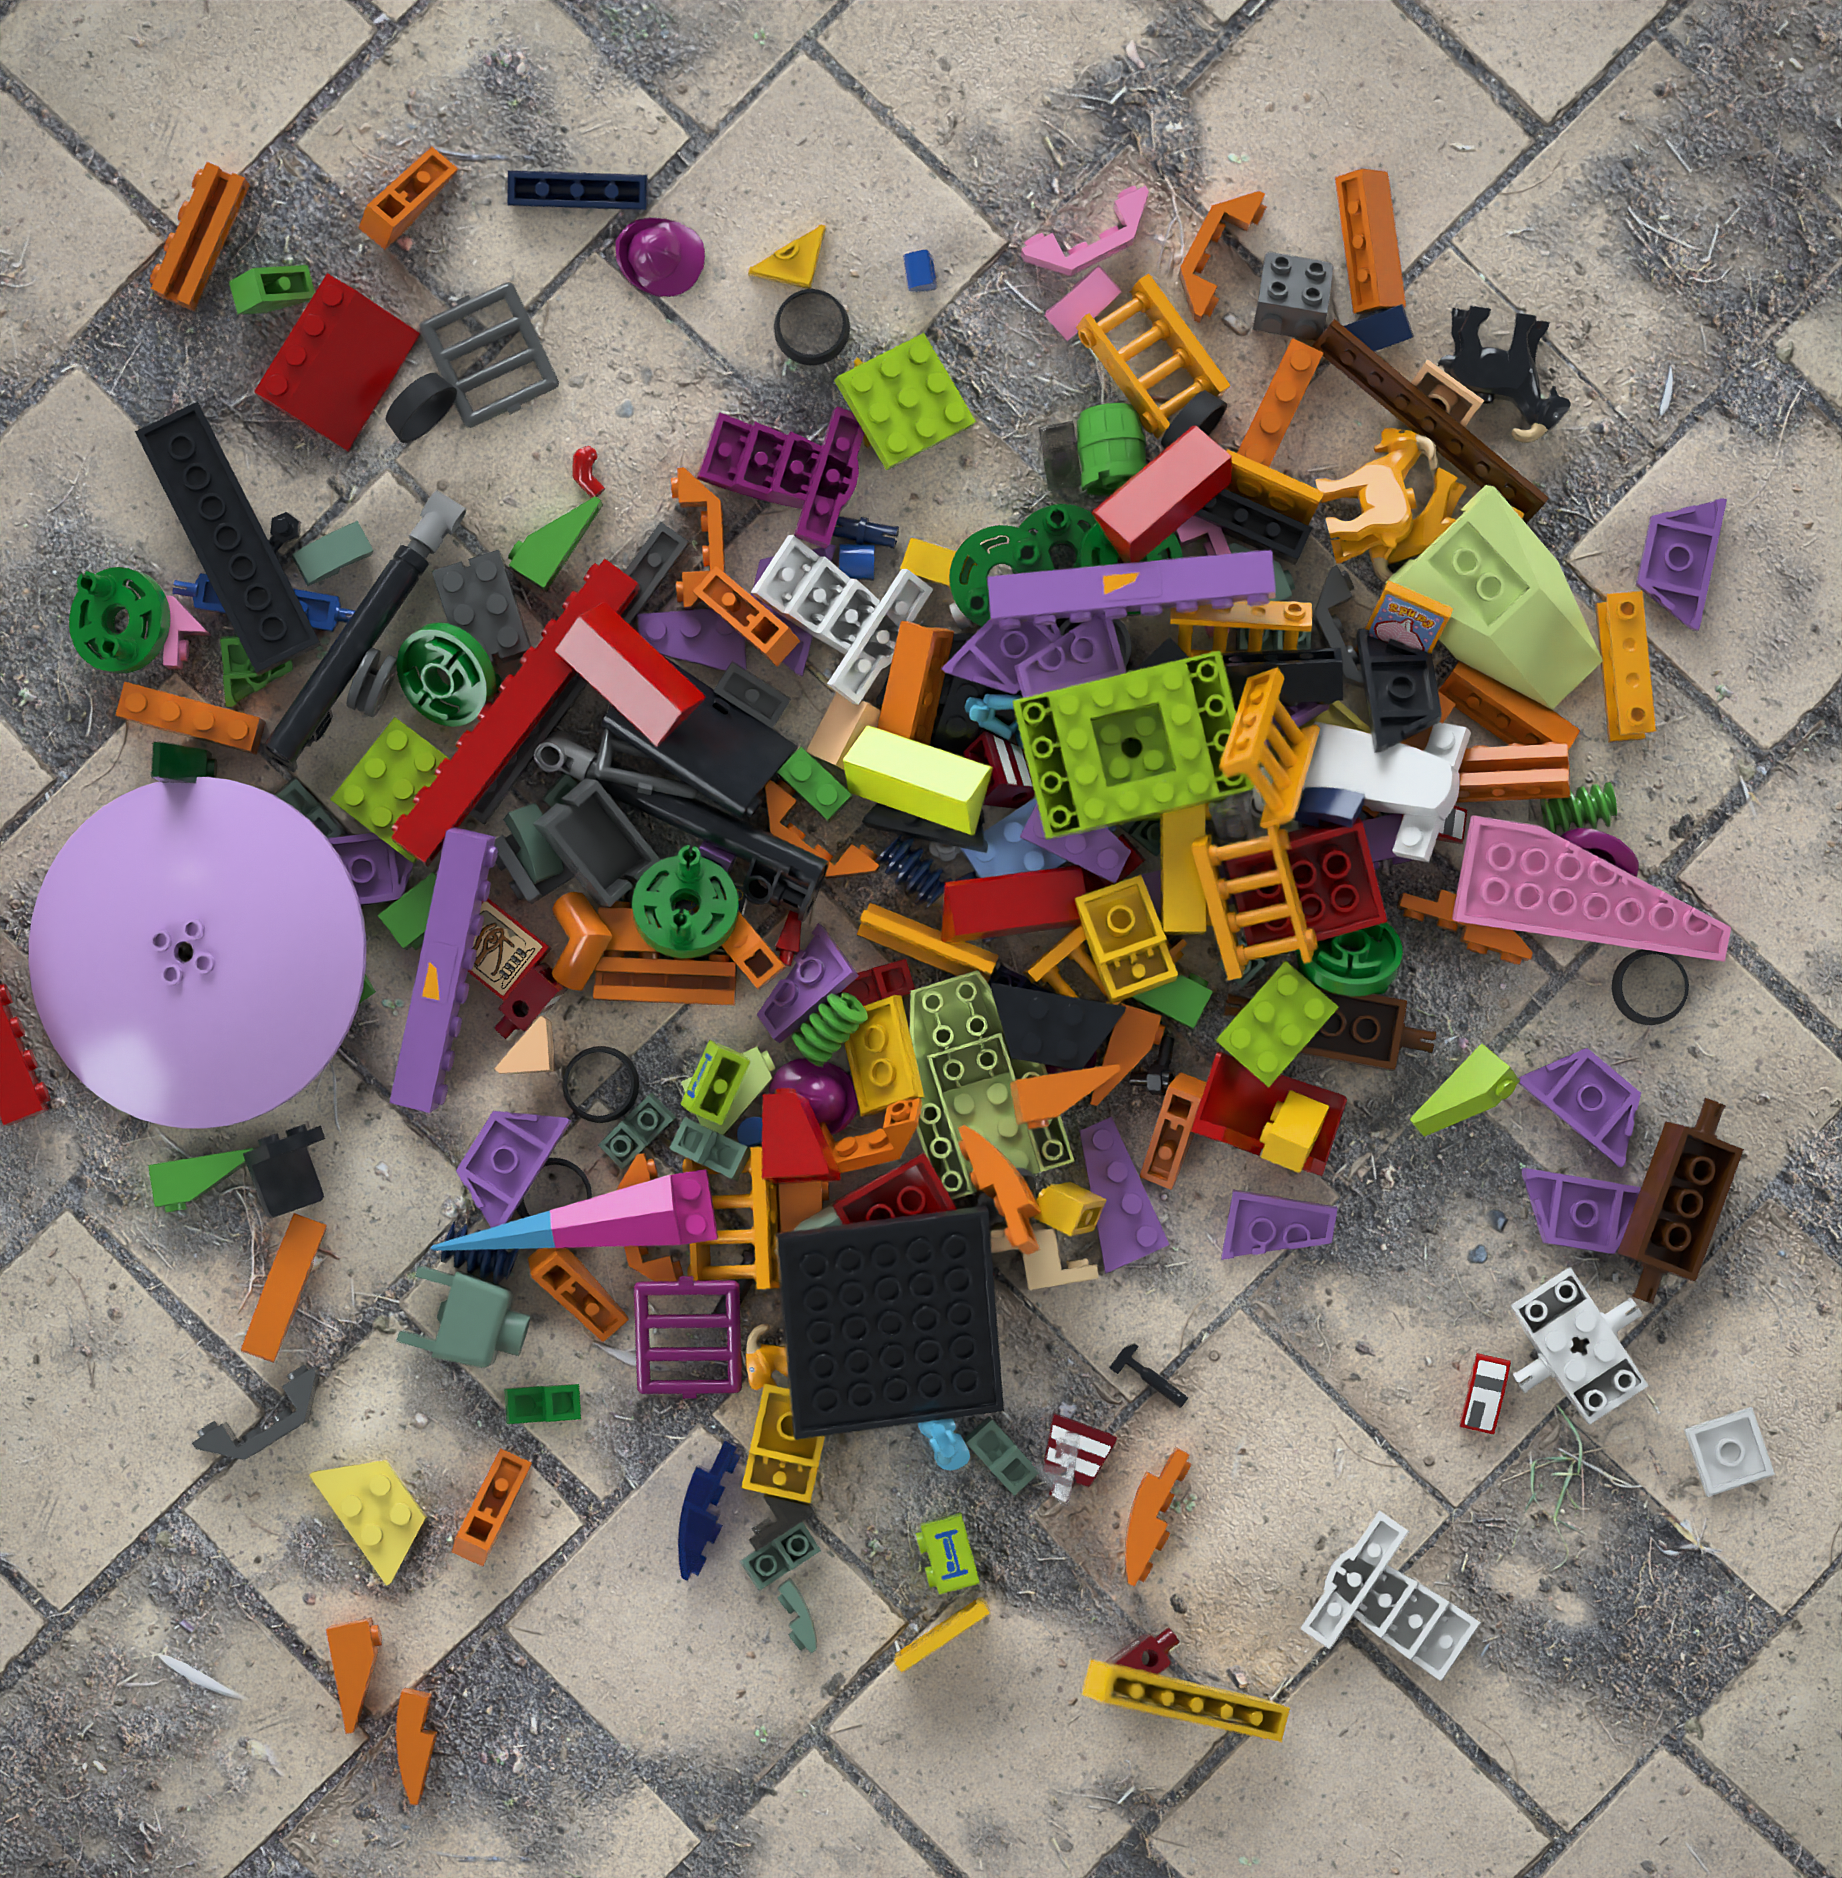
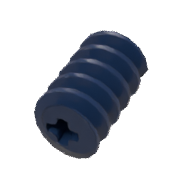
M901 835L879 855L875 862L878 865L889 862L885 873L891 875L899 872L895 884L898 886L908 882L904 893L908 896L918 892L914 903L918 906L927 902V909L944 893L945 882H952L953 880L949 878L941 882L939 879L944 870L939 868L931 872L929 869L934 860L929 858L921 861L920 858L924 849L921 847L911 851L910 848L914 839L911 837L901 841Z
M454 1221L445 1241L468 1235V1225L464 1224L457 1232L455 1231ZM507 1249L441 1250V1262L446 1264L454 1256L455 1268L459 1269L467 1262V1273L473 1274L480 1267V1278L486 1279L493 1272V1283L498 1285L505 1277L507 1280L510 1276L520 1249H513L510 1253L507 1252Z

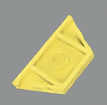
M381 1460L318 1470L309 1474L314 1484L387 1586L392 1583L427 1516L388 1461Z

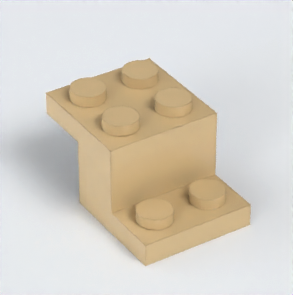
M1043 1222L1031 1224L1040 1250L1030 1255H1026L1021 1251L1028 1290L1099 1279L1097 1264H1089L1088 1258L1066 1261L1067 1268L1061 1269L1055 1228H1047ZM1005 1229L990 1231L992 1253L1018 1249L1010 1245Z

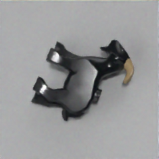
M1470 306L1469 310L1452 308L1451 336L1455 343L1454 355L1442 357L1438 361V366H1442L1445 373L1483 399L1484 402L1482 404H1493L1494 399L1512 401L1531 429L1520 430L1514 428L1511 436L1516 441L1522 443L1535 442L1554 428L1571 406L1569 399L1557 394L1556 386H1552L1548 398L1541 399L1539 376L1536 368V353L1539 341L1546 334L1550 322L1536 321L1537 317L1535 315L1516 313L1512 342L1509 350L1506 351L1493 347H1482L1478 331L1479 327L1490 316V308Z

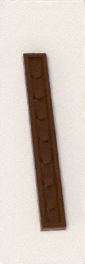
M1334 319L1311 346L1323 352L1324 358L1409 429L1431 439L1436 445V451L1481 489L1485 485L1494 486L1510 506L1524 513L1522 520L1526 524L1549 499L1548 496L1337 320Z

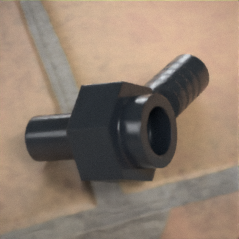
M288 512L273 517L271 521L270 534L272 536L268 541L275 555L283 544L300 537L301 521Z
M1162 1036L1158 1059L1151 1064L1148 1072H1131V1086H1147V1090L1152 1095L1165 1096L1168 1085L1175 1078L1174 1071L1169 1070L1174 1038Z

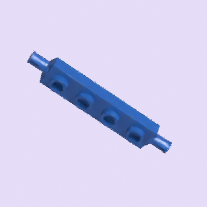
M200 573L195 583L174 581L173 585L180 588L173 587V595L193 597L194 608L198 610L226 614L207 574ZM293 589L313 629L334 632L339 622L347 623L351 618L347 616H352L356 611L341 608L338 596Z

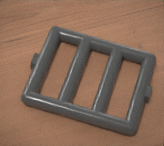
M510 282L501 284L471 299L467 295L456 301L458 305L420 323L419 329L442 378L457 389V397L454 404L464 425L468 428L475 427L507 411L511 415L521 410L522 404L556 389L559 385V380L516 288ZM500 300H506L513 315L512 318L446 349L443 348L436 330ZM520 330L528 347L527 349L458 380L450 363L451 361ZM532 361L535 362L542 380L473 412L465 395L466 392Z
M604 728L594 772L596 778L638 787L637 792L651 795L652 791L686 798H695L698 795L699 791L687 783L611 768L613 751L645 758L649 757Z

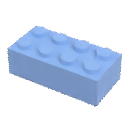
M1036 797L984 831V838L988 843L987 853L960 848L979 878L1060 868L1069 862L1020 838L1037 803ZM1116 826L1107 827L1112 833L1117 829Z

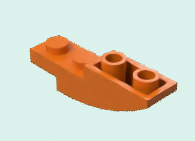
M1441 889L1437 891L1435 902L1407 893L1400 894L1396 908L1404 910V917L1423 922L1425 916L1438 920L1437 927L1457 932L1458 926L1462 927L1463 931L1460 942L1467 943L1466 950L1482 955H1487V951L1491 950L1501 953L1500 960L1520 965L1521 960L1528 961L1532 958L1533 952L1514 930L1454 921L1452 917L1457 894Z
M965 1125L959 1127L958 1129L962 1140L958 1142L964 1158L967 1161L970 1160L973 1171L970 1172L971 1181L977 1191L982 1190L994 1200L999 1214L1002 1217L1005 1216L1008 1227L1005 1228V1234L1010 1245L1013 1248L1017 1247L1026 1255L1040 1250L1029 1218L1040 1214L1041 1211L1025 1179L1006 1156L980 1134Z
M1176 1446L1159 1477L1148 1471L1145 1472L1131 1506L1125 1538V1569L1127 1582L1134 1587L1138 1580L1142 1582L1146 1580L1153 1567V1563L1149 1562L1151 1555L1155 1549L1162 1550L1170 1535V1532L1166 1531L1168 1523L1157 1517L1159 1511L1166 1513L1175 1496L1170 1490L1176 1480L1180 1482L1184 1480L1191 1467V1463L1187 1461L1189 1454Z

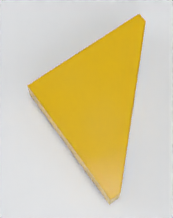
M818 225L814 230L775 251L771 256L758 264L749 267L748 275L811 289L826 225Z

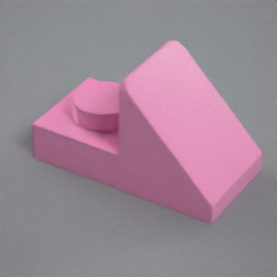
M166 595L170 609V628L164 644L163 666L168 669L183 670V661H188L189 642L184 640V635L211 636V634L174 596Z

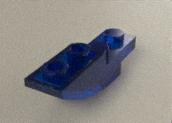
M728 1439L724 1441L711 1470L701 1465L696 1466L684 1498L679 1521L678 1560L681 1578L686 1581L689 1580L691 1574L699 1576L707 1559L706 1556L702 1555L706 1543L714 1544L723 1526L717 1523L720 1514L708 1509L710 1503L717 1506L726 1488L720 1485L725 1472L733 1474L741 1455L735 1453L739 1445Z

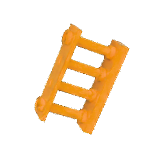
M1148 273L1139 279L1131 289V301L1098 323L1090 313L1086 314L1076 326L1082 344L1088 349H1092L1129 402L1139 413L1144 429L1149 433H1153L1158 440L1170 426L1167 418L1185 407L1198 393L1206 390L1220 398L1231 385ZM1139 311L1145 312L1153 323V328L1117 351L1105 334ZM1158 340L1166 341L1173 351V356L1137 379L1126 362ZM1180 367L1186 369L1193 378L1194 384L1158 407L1146 390Z
M1643 591L1606 594L1607 602L1596 603L1595 610L1599 651L1603 660L1601 672L1608 743L1645 739V733L1656 732Z
M1247 601L1233 602V607L1227 609H1213L1212 604L1198 605V610L1184 613L1177 612L1176 608H1170V624H1179L1177 645L1189 658L1216 651L1229 653L1230 651H1226L1229 627L1250 628L1247 652L1261 651L1264 629L1285 630L1283 650H1297L1299 631H1312V603L1269 601L1265 605L1249 606ZM1193 625L1215 626L1212 650L1191 649Z
M1278 667L1247 678L1220 764V769L1226 777L1239 773L1246 774L1265 800L1266 805L1260 821L1263 829L1274 825H1284L1294 819L1320 731L1317 724L1299 729L1278 699L1285 678ZM1272 717L1275 718V720L1278 722L1282 730L1285 732V739L1282 737L1276 726L1271 721ZM1266 739L1269 741L1273 749L1280 757L1279 762H1277L1273 754L1266 746ZM1259 761L1273 779L1272 785L1258 767Z
M1279 825L1268 827V836L1218 847L1216 844L1211 845L1209 835L1195 838L1191 846L1228 981L1242 978L1245 965H1249L1250 960L1300 949L1303 963L1311 962L1313 950L1317 949L1315 932L1313 928L1307 929L1286 850L1290 849L1289 837L1286 829H1280ZM1273 850L1278 869L1228 881L1226 878L1220 877L1218 865H1221V861ZM1282 883L1286 903L1238 914L1235 911L1230 912L1227 899L1231 897V894ZM1291 916L1296 936L1245 947L1244 944L1239 945L1236 932H1239L1241 927Z
M1082 923L1076 925L1023 971L1031 983L1041 979L1043 983L1048 982L1058 995L1079 998L1058 973L1060 969L1056 965L1067 956L1069 960L1074 959L1107 998L1095 962L1084 950L1086 946L1083 941L1086 940V935ZM1178 939L1172 945L1166 940V945L1174 964L1184 955L1181 951L1187 945L1184 939ZM1121 1000V1001H1119V1002H1116V1003H1113V1004H1114V1005H1118V1004H1119L1120 1002H1122L1123 1000Z
M750 1147L751 1155L742 1173H749L752 1176V1190L750 1194L712 1195L714 1209L751 1208L754 1226L751 1229L718 1230V1239L690 1243V1264L687 1269V1276H694V1281L754 1279L757 1283V1289L780 1288L777 1255L775 1253V1233H781L779 1184L774 1185L762 1178V1147ZM687 1157L683 1161V1173L708 1169V1174H721ZM752 1243L755 1246V1261L753 1264L711 1266L710 1245Z

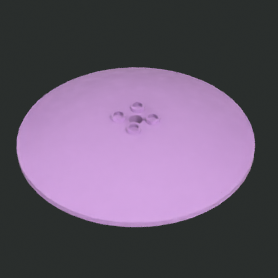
M197 777L196 783H162L159 781L121 795L88 818L68 839L49 868L37 896L29 935V972L36 1008L50 1041L67 1067L86 1087L117 1109L148 1122L177 1128L205 1129L248 1121L274 1110L305 1089L325 1069L345 1039L358 1009L366 970V934L359 898L350 874L328 839L308 818L275 795L251 785L212 777ZM184 942L191 944L194 951L193 957L188 962H183L178 955L179 947Z

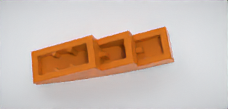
M295 1213L293 1214L241 1347L242 1352L272 1363L275 1362L300 1303V1296L313 1268L314 1258L327 1230L326 1224Z

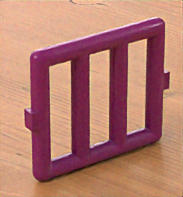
M680 1276L679 1281L637 1282L634 1285V1315L638 1392L641 1394H682L683 1399H696L697 1394L739 1393L742 1390L740 1286L738 1282L733 1280L694 1281V1276ZM648 1295H726V1314H649ZM727 1328V1347H650L649 1329ZM650 1361H728V1379L651 1380Z

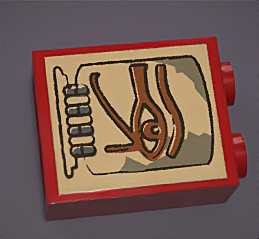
M488 898L486 902H482L479 915L484 917L483 926L479 936H475L472 949L476 950L475 963L473 968L467 972L504 1001L530 969L539 965L552 948Z

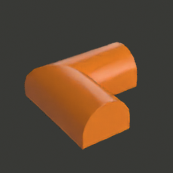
M569 892L558 898L552 908L554 917L570 938L552 970V975L561 985L569 989L582 991L613 935L583 893Z

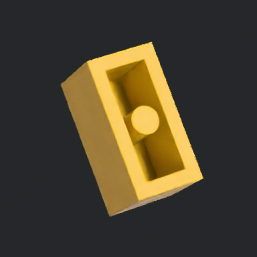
M1290 1090L1284 1103L1277 1101L1270 1118L1271 1121H1274V1124L1267 1122L1262 1132L1260 1142L1265 1143L1261 1158L1301 1173L1321 1131L1329 1106Z
M1071 1181L1050 1185L1046 1189H1042L1036 1199L1041 1213L1035 1215L1034 1218L1069 1236L1092 1232L1107 1199Z

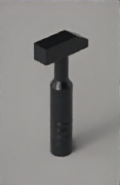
M1136 1343L1125 1346L1109 1368L1119 1374L1125 1364H1127L1140 1374L1143 1381L1177 1407L1181 1408L1189 1397L1172 1386L1171 1383L1151 1368L1144 1367L1132 1358V1355L1139 1347Z

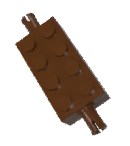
M1271 975L1265 977V983L1271 977ZM1312 983L1339 1008L1298 1054L1389 1071L1396 1069L1398 1052L1401 1050V1047L1432 1054L1434 1044L1422 1042L1420 1039L1433 1041L1436 1038V1031L1405 1026L1404 1019L1407 1000L1375 994L1345 996L1332 993ZM1228 993L1226 1003L1239 1005L1240 1008L1225 1006L1224 1016L1236 1017L1252 998Z
M1708 1098L1703 1100L1704 1103L1695 1127L1690 1128L1685 1125L1665 1122L1617 1253L1641 1262L1640 1266L1643 1267L1632 1297L1650 1304L1655 1302L1654 1299L1663 1275L1669 1273L1696 1282L1744 1151L1740 1147L1717 1139L1718 1136L1715 1135L1726 1105L1719 1104V1102Z

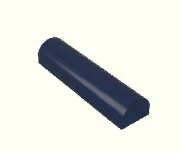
M508 170L507 206L647 210L648 175Z

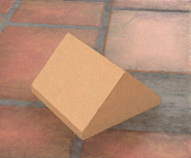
M1429 360L1424 363L1411 382L1464 427H1466L1484 402L1483 399Z
M836 692L806 752L845 773L844 757L866 726L878 727L881 711L862 700L859 705L852 704Z
M540 1015L494 1069L504 1075L555 1072L552 1022Z

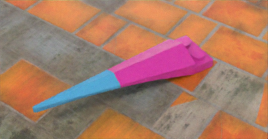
M708 1169L657 1178L438 1243L430 1249L441 1251L684 1245L718 1239Z

